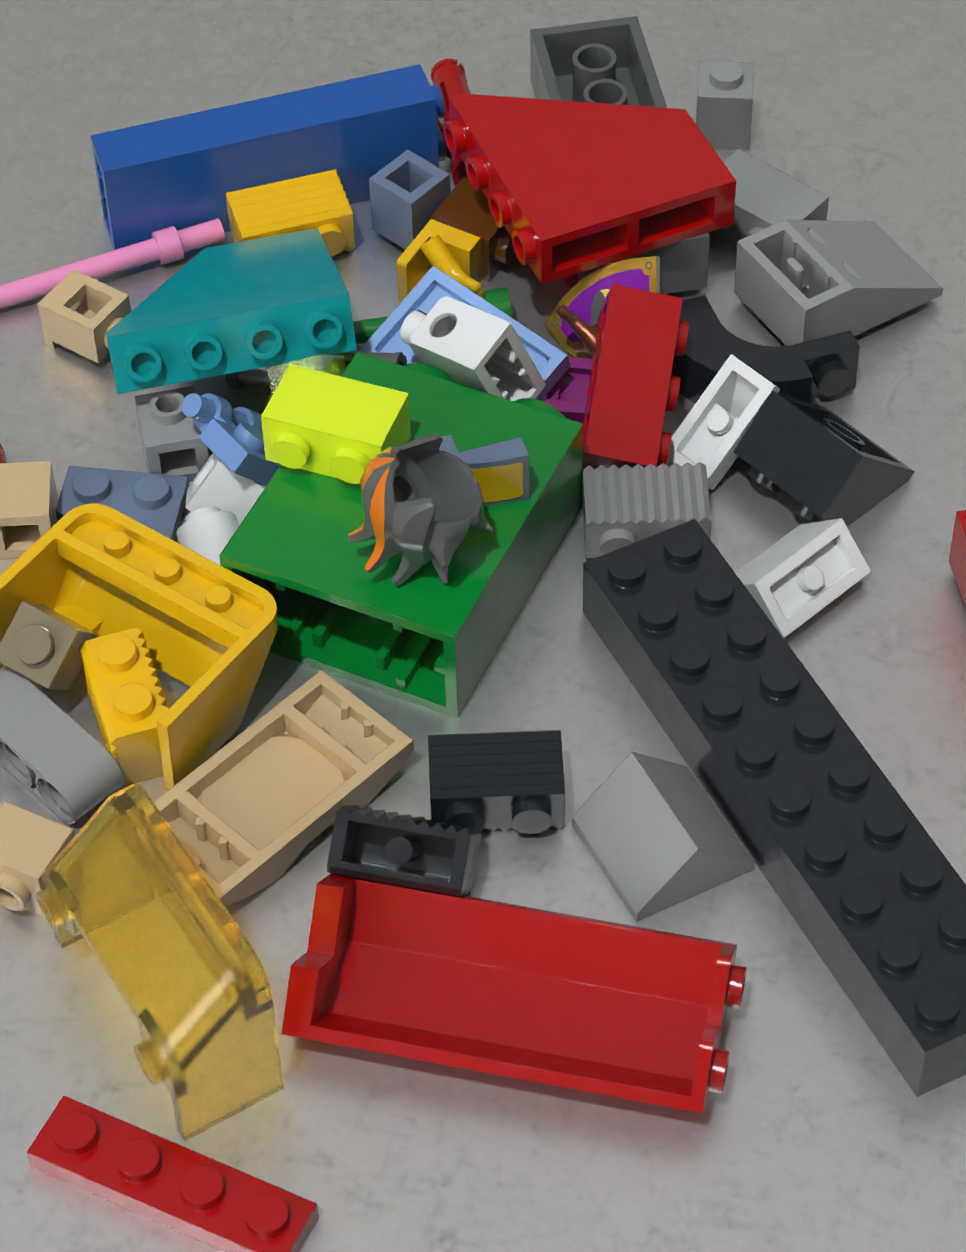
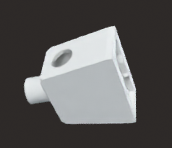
M446 296L439 299L428 314L421 310L411 312L401 326V340L410 345L420 363L438 368L457 384L510 401L521 398L536 399L546 386L512 324L495 315Z

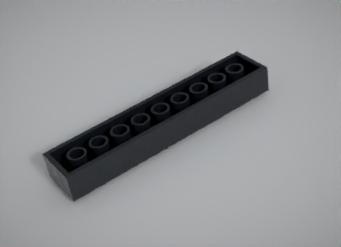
M693 519L584 562L583 614L916 1097L965 1075L966 884L698 522Z

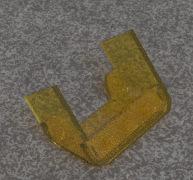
M134 783L111 794L43 872L44 889L36 892V898L44 917L54 930L55 938L61 948L85 938L136 1017L143 1042L133 1047L135 1056L148 1081L152 1085L163 1081L170 1092L177 1130L185 1142L284 1089L272 990L267 974L253 947L140 784Z

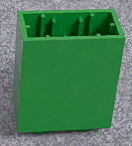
M357 352L341 377L409 393L411 430L409 442L423 436L438 433L441 436L451 434L458 451L462 452L521 437L529 453L530 499L484 507V515L489 525L493 528V532L468 531L450 561L448 583L444 584L441 581L430 560L404 583L396 586L392 579L400 567L402 551L392 556L378 569L369 573L364 567L375 549L376 539L350 543L348 534L358 529L364 522L361 484H351L338 478L280 465L220 553V565L264 588L274 597L277 605L278 629L269 652L458 719L582 509L583 424L566 419L559 410L541 400L521 398L510 401L457 384L443 371L429 364L414 362L401 366Z

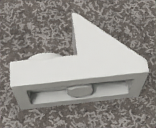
M731 354L671 437L668 459L680 466L687 462L693 466L699 462L706 465L708 489L713 491L738 457L733 451L772 390L779 392L780 388Z

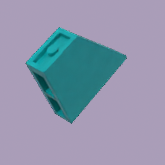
M318 228L204 248L106 333L117 394L357 350L349 293Z

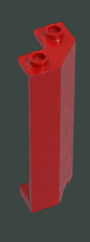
M330 873L316 885L307 952L291 964L281 1034L703 1113L710 1092L723 1094L730 1051L719 1048L727 1008L740 1009L747 967L734 965L737 944Z

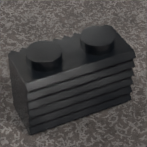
M561 730L428 735L431 819H437L438 822L450 821L452 825L464 824L465 827L477 826L480 832L484 829L493 832L498 828L503 831L513 828L522 833L535 834L543 832L551 826L556 829L565 826V784Z
M359 805L343 806L336 811L327 872L460 897L470 894L472 890L481 832L477 826L452 825L450 821L426 820L424 816L412 817L411 814L386 813L384 809L360 808Z

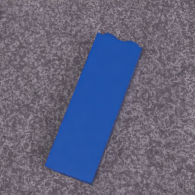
M418 64L90 135L103 221L113 250L152 239L151 233L175 226L178 231L219 218L223 226L224 233L230 232L226 193L336 169L340 183L346 193V198L349 201V205L369 201V178L407 149L439 167V161L446 160L444 138L440 128L437 127V119L444 118L445 116L440 88L437 84L430 86L421 65Z

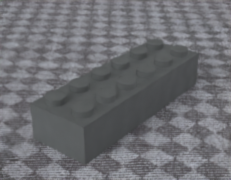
M637 16L530 30V81L535 99L667 108ZM707 232L618 261L659 256L660 294L707 288L710 236ZM603 266L585 271L586 276Z

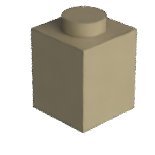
M22 601L0 642V663L47 689L69 691L82 667L83 661L79 646L85 640L97 638L99 634L45 605Z

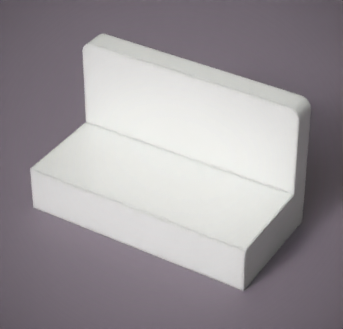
M839 518L797 526L735 572V574L781 636L785 638L864 578L871 570L844 520Z

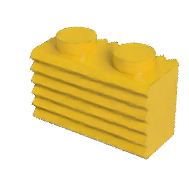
M336 169L226 193L229 228L235 243L318 228L331 256L340 255L344 250L350 253L355 248L353 212Z
M131 628L85 640L79 646L83 661L82 665L86 677L87 690L106 749L111 753L122 770L125 779L123 786L163 776L157 721L169 708L163 695V688L160 687V681L157 678L153 659H151L150 651L147 649L143 630Z

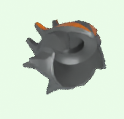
M440 433L414 439L399 447H388L369 461L360 479L364 522L358 529L348 534L350 543L376 539L375 549L364 567L369 573L375 571L392 556L402 551L400 567L392 579L396 586L404 583L430 560L441 581L444 584L448 583L450 561L468 531L493 532V528L489 525L484 515L481 487L475 480L470 466L457 456L439 450L443 441Z

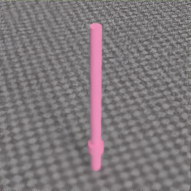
M219 218L178 231L175 226L152 232V239L0 285V309L47 295L73 269L97 280L158 260L161 265L184 259V252L225 240L223 226Z

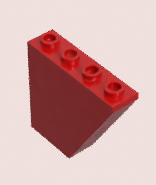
M463 93L448 96L449 121L443 124L446 145L453 156L460 155L465 163L471 186L475 191L482 190L488 199L489 209L495 224L499 228L505 226L512 237L513 248L519 262L522 265L529 264L541 284L734 224L736 179L685 109Z

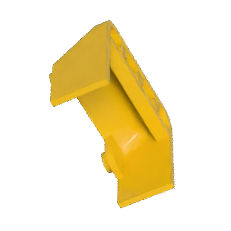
M97 503L80 505L67 512L0 575V642L22 601L42 604L99 634V637L131 628L143 630L144 639L147 643V649L150 651V657L153 659L154 667L190 687L157 721L166 790H170L213 756L240 727L278 629L276 601L272 594L264 588L107 505Z

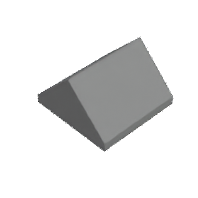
M631 751L572 816V826L636 922L754 870L755 862L687 766Z

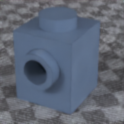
M407 149L369 178L372 230L406 250L429 222V217L450 194V174Z

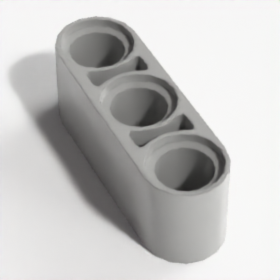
M7 666L0 670V766L60 820L71 825L124 785L125 779L122 770L111 753L98 740L22 674Z

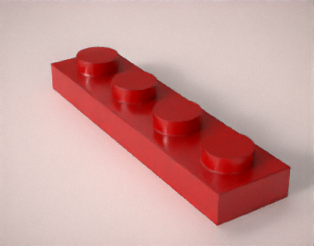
M64 1095L26 1152L30 1167L224 1252H300L319 1219L318 1205L313 1201Z

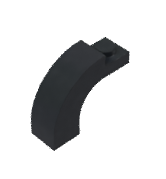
M706 295L686 299L682 302L680 320L689 322L688 337L682 357L674 356L671 375L680 377L679 393L694 404H696L731 354L780 388L779 393L811 402V399L831 396L842 391L854 389L856 386L860 346L851 330L789 346H763L747 342L730 333L717 318Z

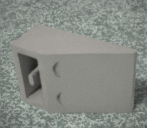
M785 219L737 241L734 293L786 346L850 330L856 336L943 294V288L875 222Z

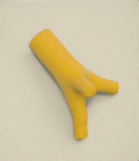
M439 234L420 246L432 266H435L478 296H482L481 283L472 279L463 271Z

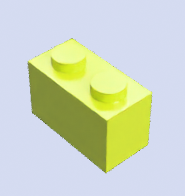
M289 364L261 415L265 460L279 463L288 468H299L338 478L347 483L360 484V479L370 460L390 446L399 447L409 442L411 438L409 393Z

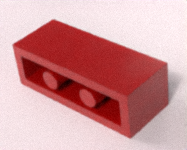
M617 284L611 285L601 307L582 421L583 469L588 465L594 469L600 465L608 469L613 464L618 468L625 464L631 468L637 464L644 468L650 463L655 467L662 463L666 465L671 445V433L662 432L665 412L673 413L680 388V377L671 375L674 356L682 357L689 330V322L680 320L683 298Z

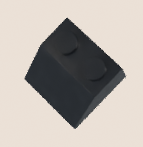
M773 390L733 451L751 465L747 474L754 481L776 493L782 488L795 498L791 505L792 509L812 523L842 518L846 525H850L907 483L915 472L827 407Z

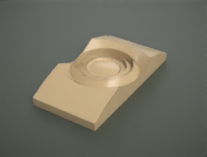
M320 670L128 822L129 832L221 909L243 900L281 879L308 843L330 825L334 824L337 810L347 805H359L360 808H365L413 752L414 742L413 739L323 670Z

